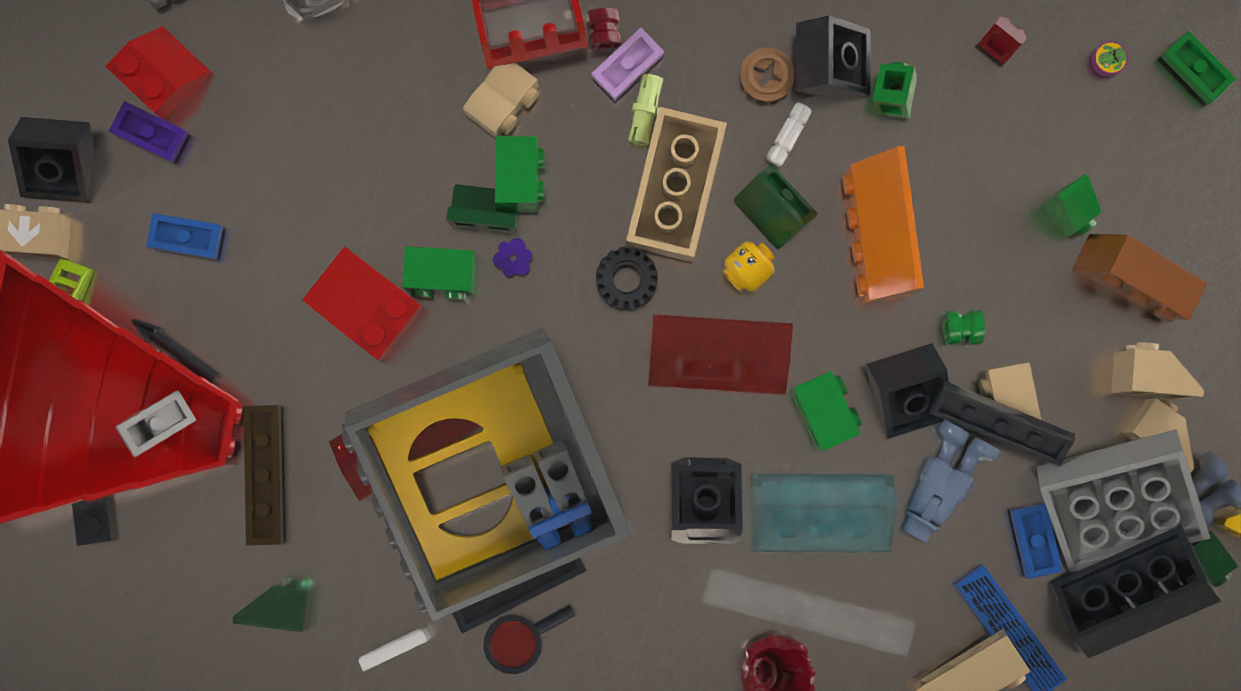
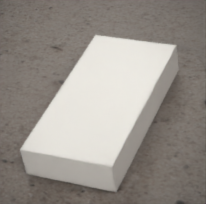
M423 626L362 655L358 661L363 672L427 642L431 638L427 627Z

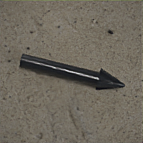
M137 319L131 320L145 342H152L198 376L205 378L213 384L216 382L220 374L160 332L161 327Z

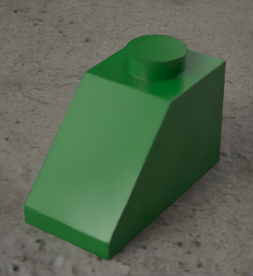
M1086 173L1066 185L1041 205L1042 209L1066 238L1076 232L1080 237L1097 224L1093 219L1102 212L1092 182Z

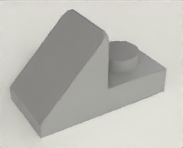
M177 390L146 409L136 412L115 428L133 457H136L196 421V418Z

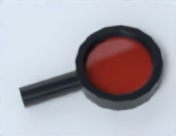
M569 604L537 623L520 614H508L499 617L489 626L484 636L483 649L486 659L495 669L504 674H519L529 670L536 664L542 652V635L576 617L572 606Z

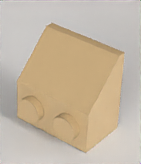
M1140 342L1137 345H1126V350L1114 353L1111 394L1162 397L1176 400L1204 396V389L1171 351L1158 350L1159 344Z

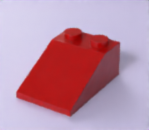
M345 246L302 299L349 339L382 363L385 362L425 311L423 306Z

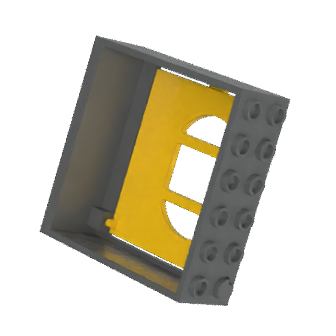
M544 328L345 411V423L341 425L343 429L341 435L349 453L356 451L358 462L356 468L364 486L371 484L372 488L370 490L373 496L371 502L379 518L385 516L386 519L384 520L387 526L385 532L393 550L400 548L399 554L402 560L400 565L407 581L414 579L412 582L416 591L414 592L416 602L422 613L428 610L432 621L632 535L555 348ZM523 371L527 375L554 442L563 440L592 512L589 514L591 531L575 536L570 524L557 529V532L562 542L548 550L544 549L537 538L531 540L533 537L507 483L431 514L413 476V473L490 441L501 466L529 454L543 487H548L533 452L553 444V441ZM448 418H461L475 422L483 427L477 433L413 460L408 459L410 448L416 437L426 427L437 421ZM509 494L512 495L509 509L504 517L494 527L483 533L461 536L451 534L438 527L448 520Z

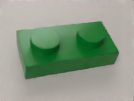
M1189 30L1160 56L1207 105L1212 103L1236 80V77Z

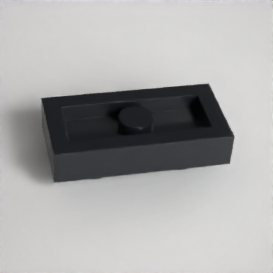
M110 495L89 502L83 500L72 504L77 546L115 541Z

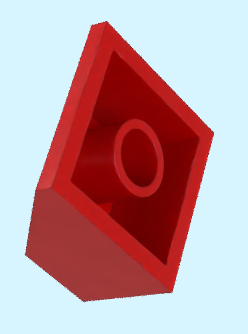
M163 26L129 41L105 65L151 111L165 121L212 74L203 63Z

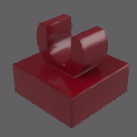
M1000 16L979 41L978 45L1004 65L1027 37L1024 35V30H1018L1009 23V18Z

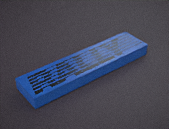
M981 564L954 584L991 636L1004 629L1030 670L1025 675L1026 680L1024 682L1031 691H1052L1067 680L984 565Z

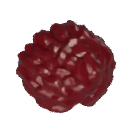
M769 635L752 642L750 647L746 649V657L741 668L743 690L815 691L814 675L816 674V669L810 665L811 658L807 656L809 651L805 644L795 639L785 638L782 635Z

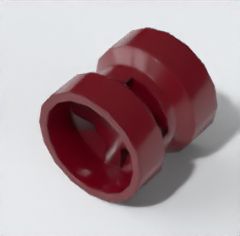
M598 8L585 13L586 25L591 28L590 34L587 37L588 49L597 51L611 50L622 45L621 34L617 31V27H615L619 23V12L617 9Z

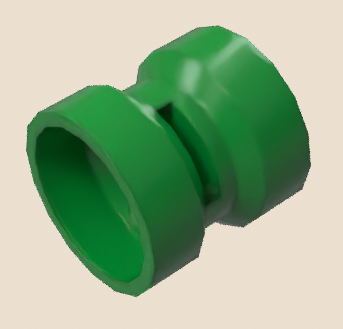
M971 310L964 315L958 311H946L943 322L946 345H959L960 342L965 340L971 345L983 344L985 337L983 312L981 310Z

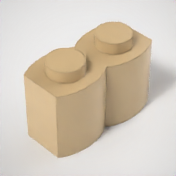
M516 63L495 66L484 82L463 107L464 114L495 138L502 133L507 135L518 121L516 114L523 106L529 108L539 95V91L536 90L539 86L538 80Z

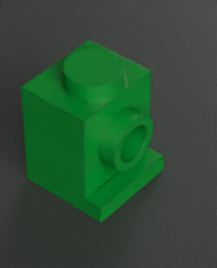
M904 62L880 63L872 99L876 115L910 119L911 105L917 83L915 67Z

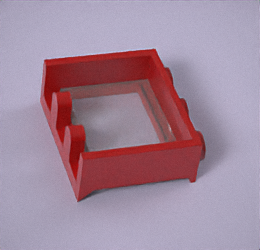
M472 0L487 69L588 46L578 0Z

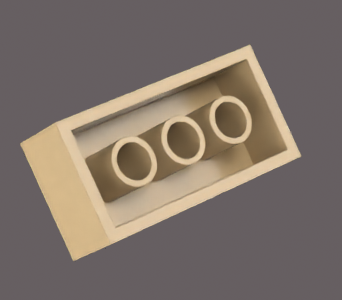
M659 107L626 239L627 247H635L639 250L693 262L727 123Z

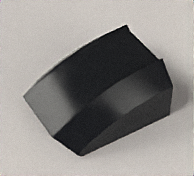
M685 457L672 462L671 540L683 545H729L741 541L743 533L741 463L728 458Z

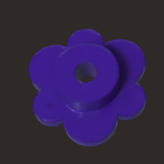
M514 238L510 243L501 242L498 246L500 252H497L493 257L494 265L497 268L503 269V274L508 277L514 275V273L517 275L528 273L530 268L528 261L532 259L533 254L529 249H526L525 242L520 238ZM511 256H516V260L511 261Z

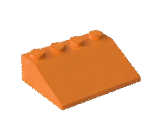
M897 146L851 164L847 169V174L843 175L845 195H850L852 208L847 209L848 224L850 229L855 228L856 242H852V255L854 262H859L861 276L856 277L857 291L859 297L864 296L865 304L907 299L924 288L905 146Z

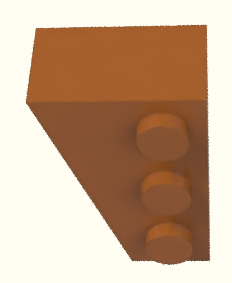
M1089 234L1072 268L1073 271L1127 297L1131 302L1153 310V314L1156 317L1167 322H1173L1174 319L1190 320L1207 286L1205 281L1129 234Z

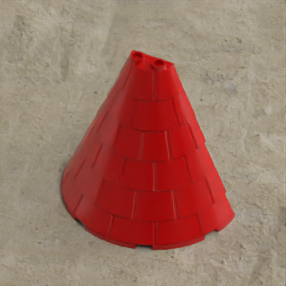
M0 249V524L85 500L89 502L129 489L136 490L180 476L184 477L225 466L227 457L232 458L235 449V437H231L233 425L239 424L242 414V404H238V399L205 378L196 376L162 351L158 352L121 325L117 326L80 299L76 300L39 273L35 274ZM178 390L196 418V421L140 455L133 457L115 427L136 412L146 409Z

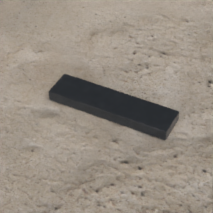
M945 380L929 410V414L1056 466H1060L1075 442V433Z
M581 557L453 612L452 615L463 634L586 572L587 569Z

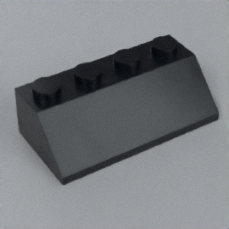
M1182 525L1051 583L1073 642L1088 659L1221 602L1204 564Z

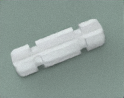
M802 103L795 104L789 115L791 118H787L774 142L775 146L770 148L766 156V160L777 167L783 165L788 156L787 151L790 152L804 127L802 124L807 122L812 113L809 107Z

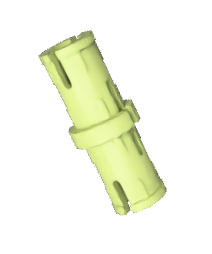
M642 74L637 102L633 103L632 106L634 116L628 142L649 146L654 118L657 117L659 110L657 104L663 78L648 74V76Z

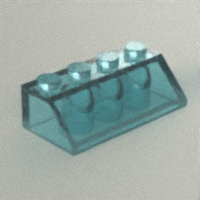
M753 474L751 496L752 552L890 553L898 507L893 474Z

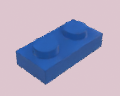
M152 213L146 247L217 260L223 226Z
M1040 503L1010 510L1025 578L1032 579L1063 572L1046 504Z

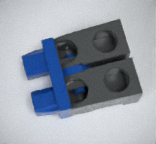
M563 440L533 452L548 485L546 488L543 487L529 454L500 466L503 477L533 539L537 537L545 550L562 542L556 528L569 523L575 536L582 535L592 529L589 514L592 512Z

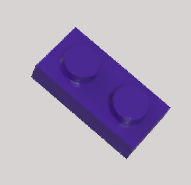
M126 101L121 105L109 129L110 133L174 163L188 135V132Z

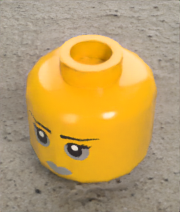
M745 241L725 258L724 264L726 269L723 271V274L738 291L742 292L745 289L746 291L754 292L774 275L775 270L771 261L775 256L762 242L756 246L750 241Z

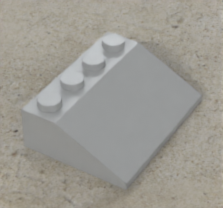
M1177 429L1066 458L1060 466L1052 463L1036 466L1039 487L1070 573L1082 570L1179 525H1182L1191 543L1210 539Z

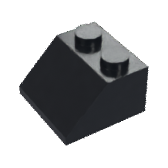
M829 15L796 23L795 80L797 91L816 96L871 95V29Z
M21 117L8 138L20 197L88 202L90 199L95 154L90 122Z
M933 343L866 364L870 389L887 439L944 421V419L929 414L930 406L944 380L949 382L947 368Z

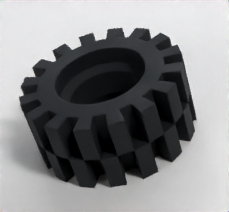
M619 247L618 250L608 252V255L600 261L596 271L597 289L602 299L613 308L623 309V311H629V309L636 310L642 305L647 304L656 291L658 283L657 269L652 258L650 259L644 251H638L635 247ZM631 266L639 272L640 284L635 290L623 292L615 286L613 276L620 267Z

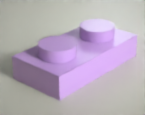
M640 28L591 73V77L615 101L664 55V51Z

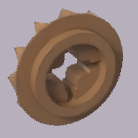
M766 47L757 49L746 57L741 67L740 79L744 91L748 92L755 100L770 103L783 98L789 92L794 83L795 70L790 58L785 53L775 48ZM771 63H773L772 75L776 80H769L767 84H764V87H761L762 76L758 74V71H766Z

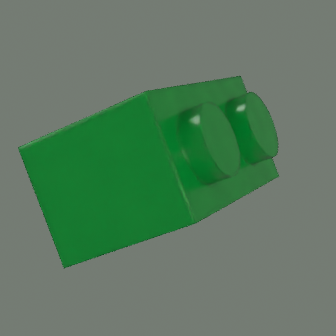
M496 136L495 206L497 212L538 213V201L544 202L545 183L544 181H538V169H545V148L538 147L537 136Z
M405 246L402 288L406 291H411V297L431 298L432 293H444L445 299L464 301L466 300V295L475 294L477 254L474 250Z
M829 371L790 389L818 452L825 451L861 434L858 429L859 426H862L861 419L855 407L849 408L844 395L848 394L840 375L834 376L833 372Z

